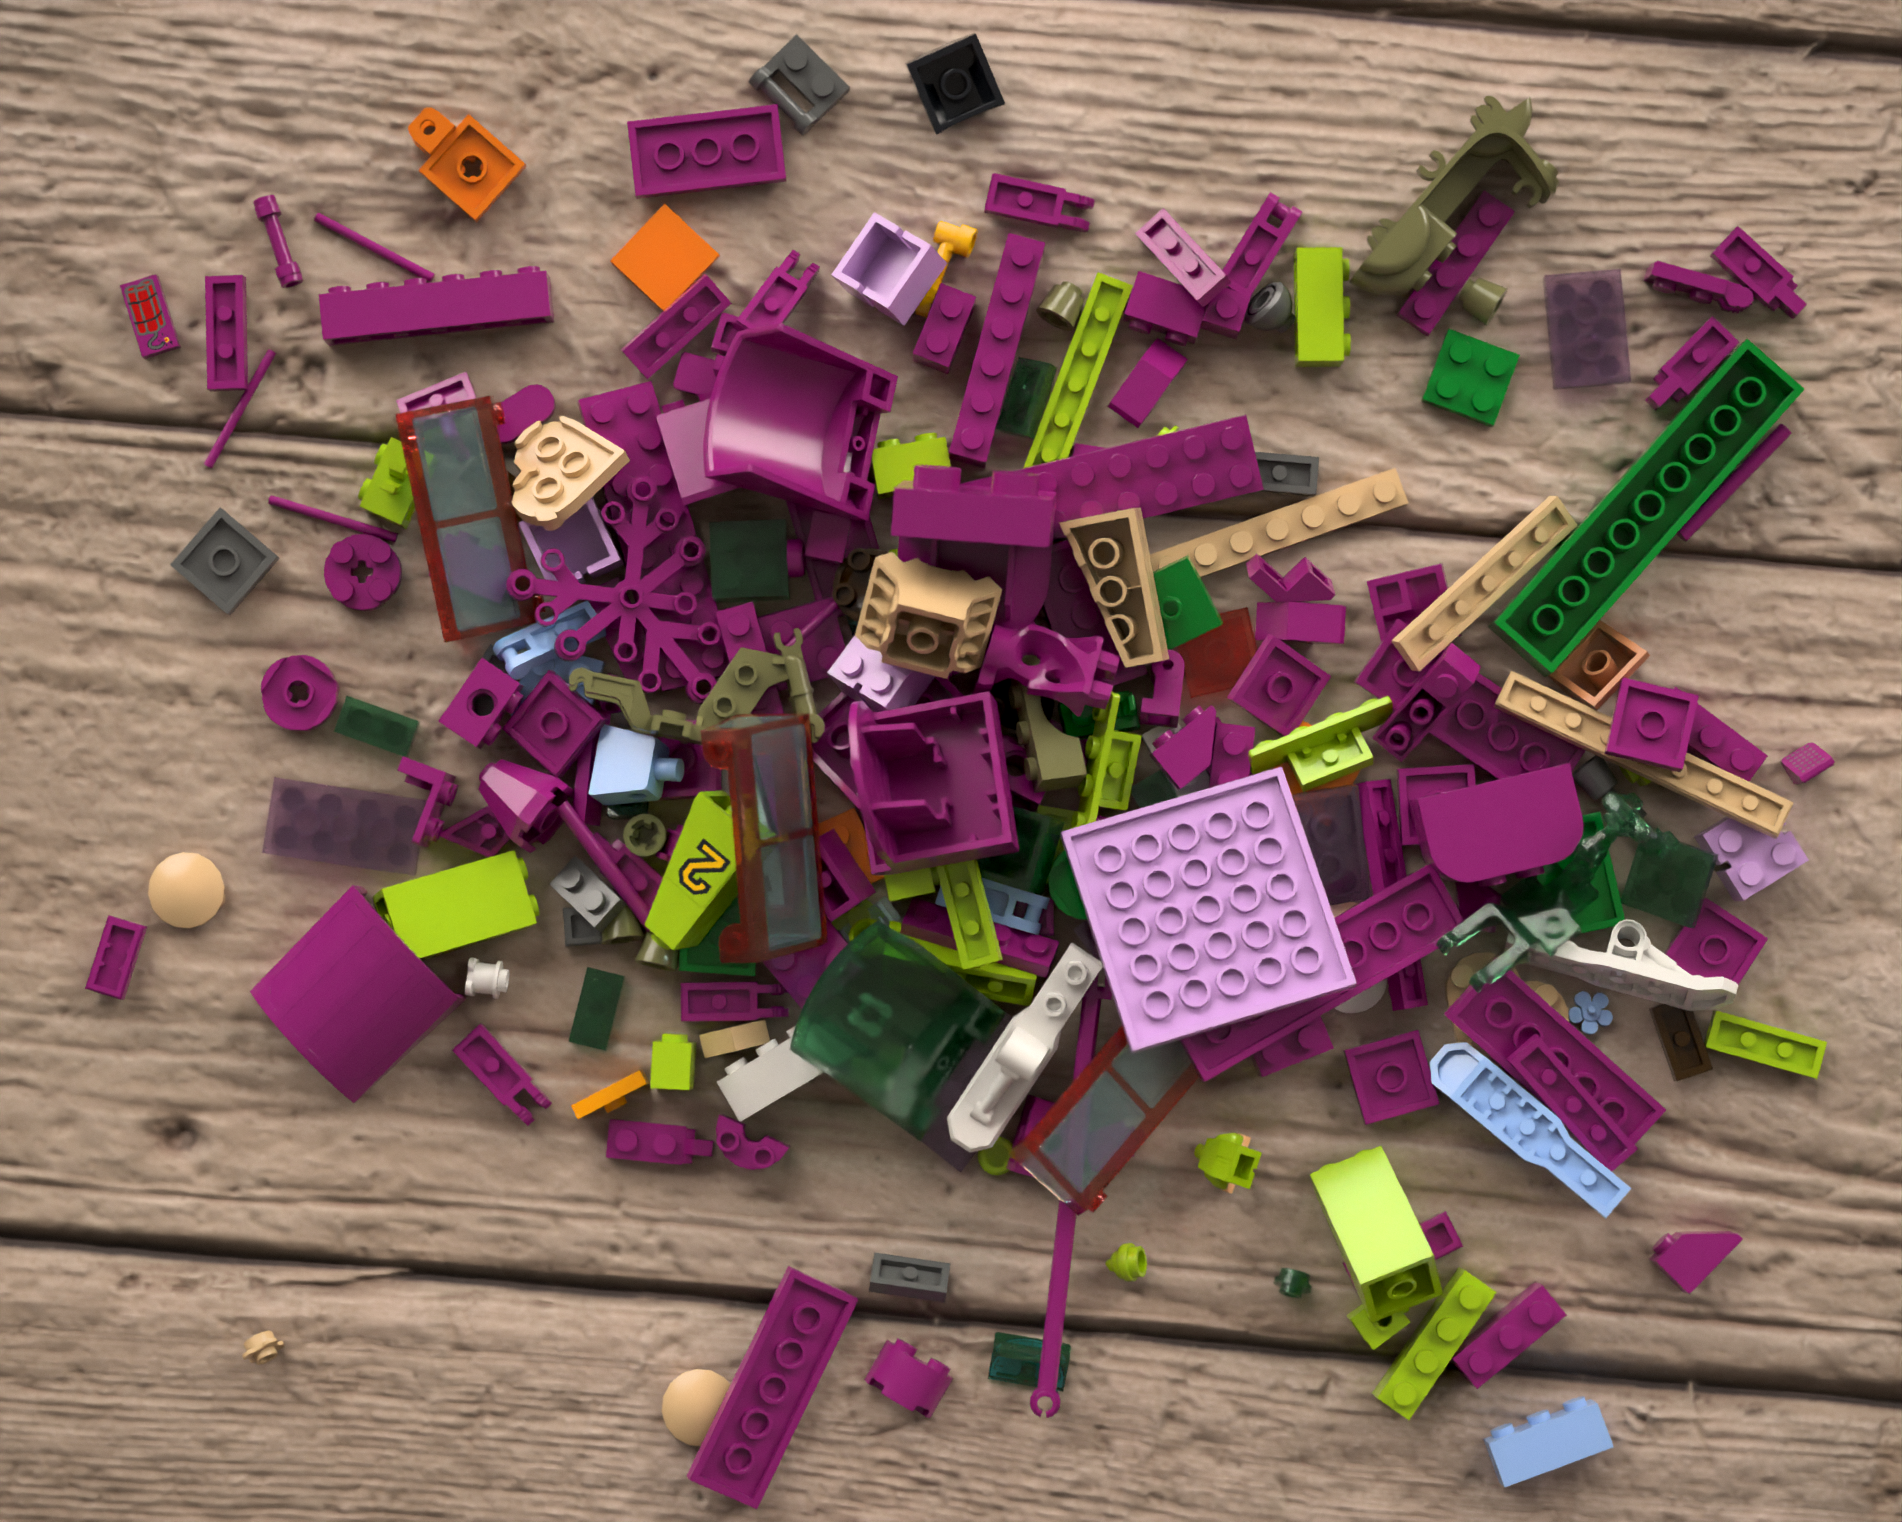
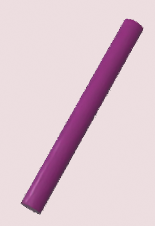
M1780 424L1709 496L1677 532V535L1687 542L1792 434L1785 425Z
M566 800L555 811L646 931L649 932L650 930L645 926V922L650 909Z

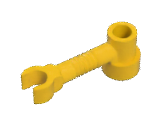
M944 221L938 223L933 242L940 244L937 252L947 262V265L916 308L917 315L927 318L952 254L955 253L968 258L974 248L978 229L964 224L958 227Z

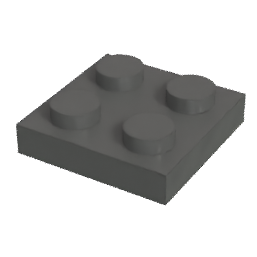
M220 507L170 565L225 613L231 615L280 558Z

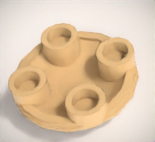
M182 852L167 857L156 867L149 881L148 896L152 909L161 920L174 927L193 928L205 924L223 906L225 902V886L221 872L211 860L201 854Z
M695 1369L681 1373L670 1383L663 1396L662 1415L666 1427L678 1440L688 1445L701 1446L731 1384L725 1377L712 1370Z

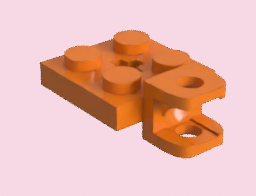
M426 107L408 126L409 134L416 146L429 157L418 170L419 173L476 223L527 167L520 158L469 114L455 127L439 111ZM428 127H435V131L432 134H424ZM478 159L482 162L479 167L482 173L478 177L474 175L469 178L464 176L466 168L463 164L465 161L468 160L474 163Z

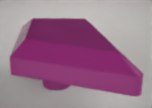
M489 806L482 808L440 833L442 838L487 857L497 855L510 840Z
M1478 881L1455 882L1458 910L1467 926L1494 933L1496 931L1502 895L1490 886L1479 887Z

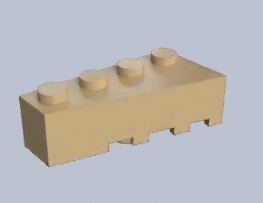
M1131 508L1060 522L1063 533L1067 536L1073 549L1074 557L1089 584L1090 592L1105 619L1107 629L1125 668L1169 659L1141 508Z

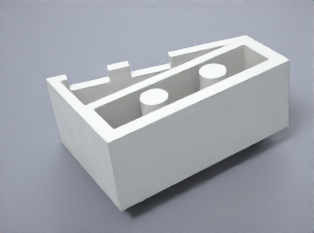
M834 1014L811 1026L805 1020L786 1031L790 1038L783 1043L778 1044L776 1039H773L756 1049L758 1058L747 1063L745 1057L724 1068L728 1075L717 1081V1084L739 1122L856 1053Z

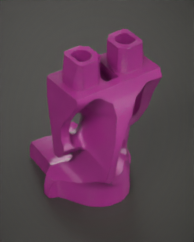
M995 624L992 628L972 694L991 692L995 683L1007 678H1013L1018 680L1023 686H1027V694L1058 700L1070 708L1076 716H1081L1085 705L1105 710L1113 685L1094 680L1093 678L1095 675L1113 681L1120 656L1101 650L1104 638L1100 636L1065 638L1050 629L1035 624H1030L1020 629H1009ZM1026 655L1037 656L1040 662L1037 665L1028 666L1022 662V658Z

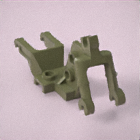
M799 628L793 629L795 644L790 647L782 644L780 632L774 634L775 648L781 655L741 647L700 706L696 724L685 721L686 714L676 711L663 710L662 716L656 714L651 716L640 681L592 672L585 668L573 670L569 677V690L571 692H575L577 685L583 683L586 698L613 703L619 706L632 731L655 738L662 737L677 740L682 744L692 743L726 750L767 688L787 682L790 695L788 701L792 703L797 724L794 730L795 739L800 740L806 730H809L811 732V743L815 744L825 728L823 719L816 712L812 695L814 689L810 686L806 664L801 651L803 638Z

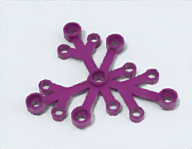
M639 475L631 479L626 487V497L633 505L631 524L624 517L625 511L623 506L615 501L606 503L600 514L602 521L612 526L628 546L625 580L619 582L614 588L580 584L564 564L565 558L563 553L558 549L551 548L543 553L540 563L542 568L552 573L557 581L537 579L529 570L518 569L509 575L506 581V591L516 601L529 600L534 594L556 597L551 602L540 604L535 610L536 622L544 627L553 625L557 621L559 614L577 600L611 603L578 630H565L561 632L554 642L556 655L567 662L579 659L585 652L586 642L621 616L618 642L613 648V656L620 663H629L637 655V647L634 643L637 618L646 630L642 673L637 678V681L641 683L643 692L653 693L661 685V677L658 674L661 648L687 681L686 694L688 698L696 704H703L717 681L708 673H700L673 638L699 641L704 646H712L721 637L720 628L713 622H706L699 626L659 621L649 608L675 611L680 616H688L695 611L697 600L689 592H682L676 596L651 593V591L680 568H690L698 565L705 557V545L696 536L688 535L682 537L674 547V554L640 580L644 548L661 534L673 531L678 525L679 518L673 509L664 508L656 514L654 521L646 526L648 506L657 497L658 488L652 478ZM638 484L647 485L649 495L646 497L639 496L636 493V486ZM607 508H617L620 513L617 520L608 519L606 516ZM662 514L672 516L673 525L671 527H664L660 523V516ZM686 544L696 546L697 555L695 557L685 555L684 546ZM547 555H557L560 560L559 565L554 568L549 567L545 562ZM520 577L526 578L530 584L529 589L526 591L518 590L515 586L516 579ZM634 591L638 596L637 603H626L624 600L625 592ZM682 597L688 598L692 604L691 609L688 611L681 610L678 606V600ZM542 608H550L553 611L554 617L551 621L546 622L540 618L539 612ZM710 627L715 631V639L713 641H706L702 637V630L704 628ZM567 638L575 639L578 643L577 650L574 652L567 651L564 648V640ZM622 644L630 646L632 649L631 657L622 658L618 654L619 646ZM650 674L656 679L654 688L649 689L643 685L642 678L644 675ZM699 681H705L709 684L710 690L708 694L701 695L697 692L696 685Z

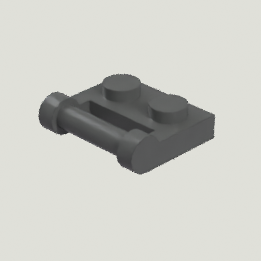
M797 34L765 66L758 69L749 80V83L757 91L761 89L775 104H778V107L795 123L794 128L801 135L806 134L850 91V86ZM778 72L813 106L810 111L805 112L772 80Z

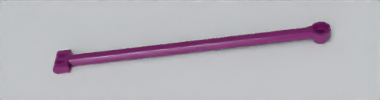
M1099 973L1082 997L1038 1385L1030 1397L1031 1410L1039 1417H1041L1043 1411L1038 1405L1039 1398L1047 1396L1052 1400V1406L1046 1409V1418L1054 1416L1058 1412L1061 1403L1060 1394L1056 1389L1102 999H1112V992L1106 975L1104 980L1105 987L1098 986Z

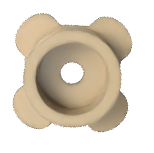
M264 1331L245 1341L244 1347L246 1352L243 1353L242 1357L244 1360L249 1359L250 1363L264 1364L277 1357V1351L284 1347L283 1341L278 1342L272 1331Z

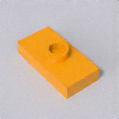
M642 1069L571 1105L577 1119H581L602 1107L609 1113L628 1103L625 1095L647 1085L649 1081Z

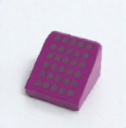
M1812 742L1807 743L1781 760V764L1790 779L1797 785L1809 781L1832 767L1833 763H1835L1829 754Z

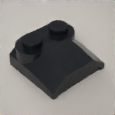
M976 33L953 40L905 63L910 80L916 88L936 135L977 114L1005 105Z

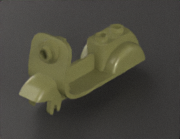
M1486 96L1484 98L1486 105L1476 107V115L1470 117V122L1475 132L1447 165L1444 156L1440 152L1433 150L1430 153L1429 157L1436 162L1437 170L1428 171L1420 165L1416 172L1423 180L1432 182L1398 222L1381 218L1379 220L1381 226L1372 228V236L1369 235L1367 237V243L1372 249V253L1353 275L1349 283L1364 291L1378 295H1404L1412 288L1419 292L1432 276L1428 271L1429 267L1436 259L1443 263L1457 247L1452 242L1457 233L1444 222L1489 169L1499 160L1507 161L1521 179L1515 184L1511 193L1515 196L1522 188H1528L1533 194V198L1526 205L1528 208L1534 207L1538 201L1541 204H1545L1554 196L1556 188L1559 186V180L1556 177L1558 175L1557 169L1548 161L1540 159L1523 138L1532 118L1531 97L1506 113L1496 98Z

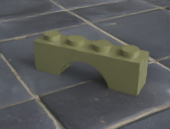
M1026 655L1022 658V662L1028 666H1034L1040 662L1037 656ZM1010 678L1011 686L1008 689L1009 703L1012 709L1017 710L1019 722L1016 724V735L1019 744H1024L1027 758L1024 759V772L1026 779L1032 781L1034 793L1079 787L1087 775L1079 738L1066 735L1057 730L1047 720L1043 712L1041 696L1027 694V686H1023L1018 680Z

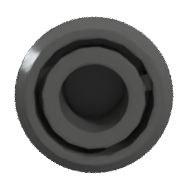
M1281 282L1270 283L1263 287L1249 302L1245 313V322L1251 327L1263 331L1277 330L1279 333L1287 331L1296 319L1295 315L1292 314L1291 295Z

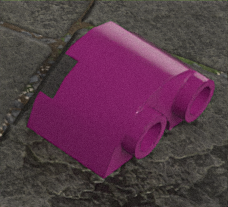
M723 1113L719 1114L716 1125L717 1145L724 1156L738 1167L750 1170L768 1168L779 1161L791 1147L769 1135L764 1136L759 1141L751 1140L745 1133L746 1124Z
M897 1338L895 1343L887 1339L864 1380L869 1385L882 1390L881 1393L903 1407L911 1411L916 1410L926 1418H931L953 1380V1377L948 1375L951 1369L934 1358H930L928 1363L914 1356L917 1349Z

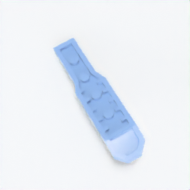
M1467 1042L1444 1044L1430 1061L1432 1085L1449 1097L1524 1161L1548 1170L1605 1219L1630 1191L1631 1188L1570 1138L1560 1118Z

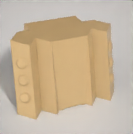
M893 552L875 557L855 636L868 649L881 652L882 663L945 679L948 678L949 673L953 670L966 673L982 666L1002 589L989 576L974 581L965 570L950 571L923 563L919 558L903 563Z

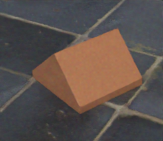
M1599 620L1557 669L1548 676L1571 699L1597 711L1620 687L1622 678H1629L1650 655L1646 650Z

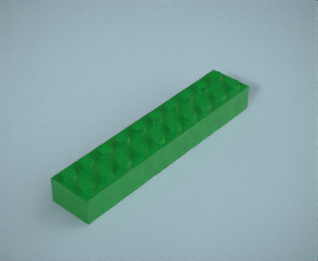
M1746 339L1492 621L1488 628L1541 675L1547 677L1552 674L1805 389L1750 340Z

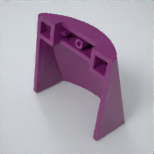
M781 323L737 331L718 372L708 406L703 443L705 477L857 521H868L875 484L868 482L867 477L880 416L883 413L891 412L898 376Z
M352 885L250 991L266 1015L289 1042L326 1080L352 1103H356L467 999L463 994L452 992L425 965L365 899L364 896L367 895V890L362 886Z

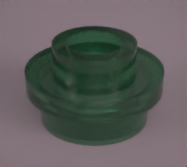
M1281 1268L1279 1276L1274 1277L1273 1284L1280 1287L1279 1293L1288 1297L1302 1298L1303 1293H1311L1312 1285L1309 1284L1311 1276L1299 1270Z

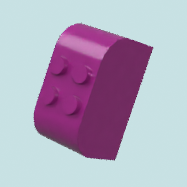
M1570 763L1409 801L1425 864H1430L1441 879L1450 882L1478 881L1479 887H1488L1507 882L1506 874L1514 872L1516 878L1545 873L1543 866L1559 862L1568 857L1578 846L1583 834V817Z

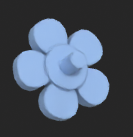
M1581 991L1575 995L1574 1002L1578 1007H1573L1569 1010L1570 1022L1578 1024L1583 1021L1581 1030L1588 1035L1597 1032L1598 1024L1603 1027L1610 1025L1613 1019L1612 1013L1608 1010H1602L1609 1003V999L1605 994H1595L1592 1002L1590 994L1586 991Z

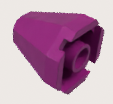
M503 759L496 763H489L479 775V781H481L478 788L479 792L509 838L529 853L537 849L531 844L537 840L545 844L553 837L564 823L555 809L568 800V797L574 798V790L557 777Z

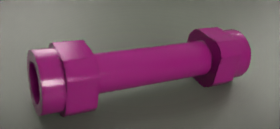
M275 195L257 198L253 201L254 209L258 220L264 222L278 263L275 271L281 287L290 288L303 282L299 264L292 260L278 219L282 214Z

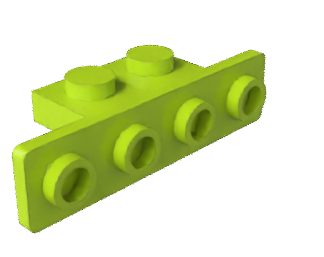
M1112 691L1105 710L1093 707L1094 731L1093 736H1089L1085 747V756L1088 758L1086 766L1087 775L1078 787V794L1081 797L1078 811H1075L1072 815L1071 829L1096 822L1099 806L1128 810L1142 736L1114 730L1120 695Z
M1389 696L1381 699H1370L1356 709L1345 713H1334L1324 721L1310 727H1298L1282 738L1274 741L1265 740L1260 742L1248 752L1251 764L1250 770L1252 774H1257L1288 762L1302 791L1305 792L1374 764V757L1361 733L1382 725L1393 712V702Z

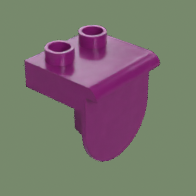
M914 465L913 481L903 480L894 488L891 536H899L897 557L903 563L919 558L923 563L950 571L965 570L974 581L989 576L1002 589L993 626L996 624L1009 629L1027 627L1041 610L1049 588L1057 492L1039 491L1040 475L1035 473L993 471L992 487L960 485L961 468Z
M989 691L875 713L870 710L864 701H857L851 704L849 712L850 749L857 793L864 818L871 874L892 875L1019 852L998 706Z

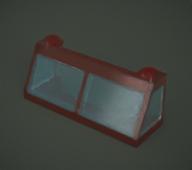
M490 395L395 414L444 643L536 623L534 614L537 607L545 603L543 595L534 594L529 600L516 601L506 591V581L509 575L518 569L528 570L516 510L512 505L513 495L499 434V425L506 424L502 402L495 403L494 396ZM520 577L515 581V586L518 590L526 591L529 589L530 584L526 578ZM542 608L540 610L539 616L540 613L546 612V608Z
M809 713L737 714L701 730L704 758L714 768L728 769L741 924H731L721 932L719 937L721 963H758L824 945L828 942Z
M1121 1025L1045 1115L1031 1128L1032 1130L1024 1139L1018 1142L1009 1155L1078 1216L1086 1212L1087 1209L1094 1213L1108 1196L1103 1190L1195 1083L1199 1075L1179 1040L1131 1054L1123 1026Z

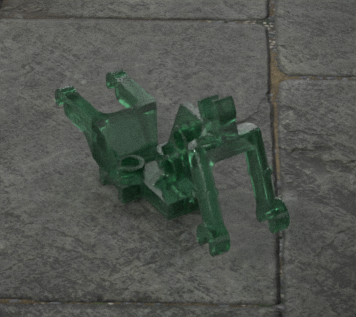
M1611 792L1603 797L1602 804L1608 813L1602 818L1607 822V826L1593 837L1588 836L1576 846L1574 850L1576 855L1573 861L1564 868L1559 876L1545 886L1535 876L1522 879L1501 895V901L1507 908L1492 902L1487 903L1439 939L1436 946L1444 955H1447L1452 946H1461L1486 927L1502 924L1514 937L1515 943L1512 947L1470 978L1469 984L1477 993L1483 989L1485 983L1492 984L1516 965L1528 963L1538 943L1551 957L1557 953V948L1572 937L1576 938L1581 934V928L1572 917L1598 898L1599 892L1591 882L1601 862L1607 856L1610 846L1618 837H1631L1645 848L1650 849L1658 859L1663 858L1669 848L1673 850L1678 846L1679 840L1671 831L1662 832L1659 828H1652L1639 815L1637 811L1642 808L1643 801L1634 792L1628 795Z

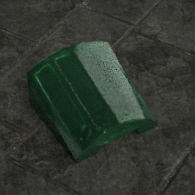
M877 920L850 941L820 976L802 1008L789 1050L911 1136L921 1141L942 1110L933 1101L975 1039L985 1045L1006 1015V1012L923 946Z

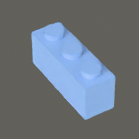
M1581 1396L1564 1402L1562 1404L1564 1409L1552 1414L1548 1410L1538 1411L1527 1416L1528 1422L1513 1427L1512 1423H1507L1490 1430L1492 1436L1483 1440L1499 1483L1504 1487H1508L1613 1448L1614 1446L1598 1403L1592 1399L1586 1401L1585 1397Z

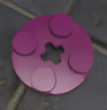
M356 534L348 536L332 546L324 565V579L334 599L353 610L371 611L386 604L385 602L397 592L401 584L402 567L400 559L389 544L373 535ZM361 562H366V567L373 569V575L367 576L365 583H359V578L353 576V570L357 569Z
M308 655L285 657L273 663L262 679L263 707L268 717L279 726L292 731H311L324 724L335 711L338 703L339 685L333 672L322 661ZM303 683H306L308 685L306 690L309 694L306 701L299 700L297 704L292 701L294 694L290 691L293 685L300 687Z

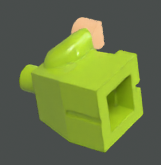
M1240 1133L1219 1134L1215 1138H1207L1205 1145L1198 1144L1194 1150V1155L1200 1159L1197 1167L1204 1171V1176L1214 1187L1228 1193H1233L1235 1185L1250 1189L1255 1175L1253 1170L1254 1168L1257 1169L1262 1152L1248 1148L1251 1137Z

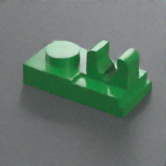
M1129 690L1117 692L1120 695L1114 730L1123 732L1139 730L1140 723L1134 695ZM1059 702L1057 708L1063 733L1077 737L1079 740L1088 739L1089 736H1093L1095 725L1092 715L1093 707L1085 705L1081 716H1076L1070 708Z

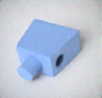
M604 725L600 729L589 795L603 805L659 800L662 796L664 781L680 782L684 776V762L682 759L669 758V747L653 736Z

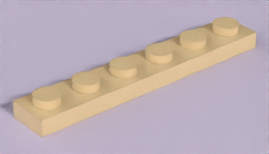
M1549 496L1392 640V643L1412 671L1422 670L1578 526L1558 496Z

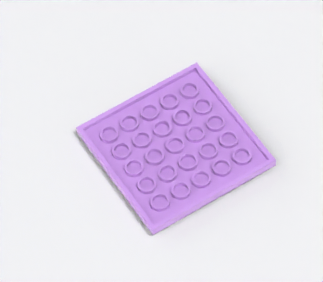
M1282 767L1061 832L1060 836L1131 1054L1356 986L1357 983Z

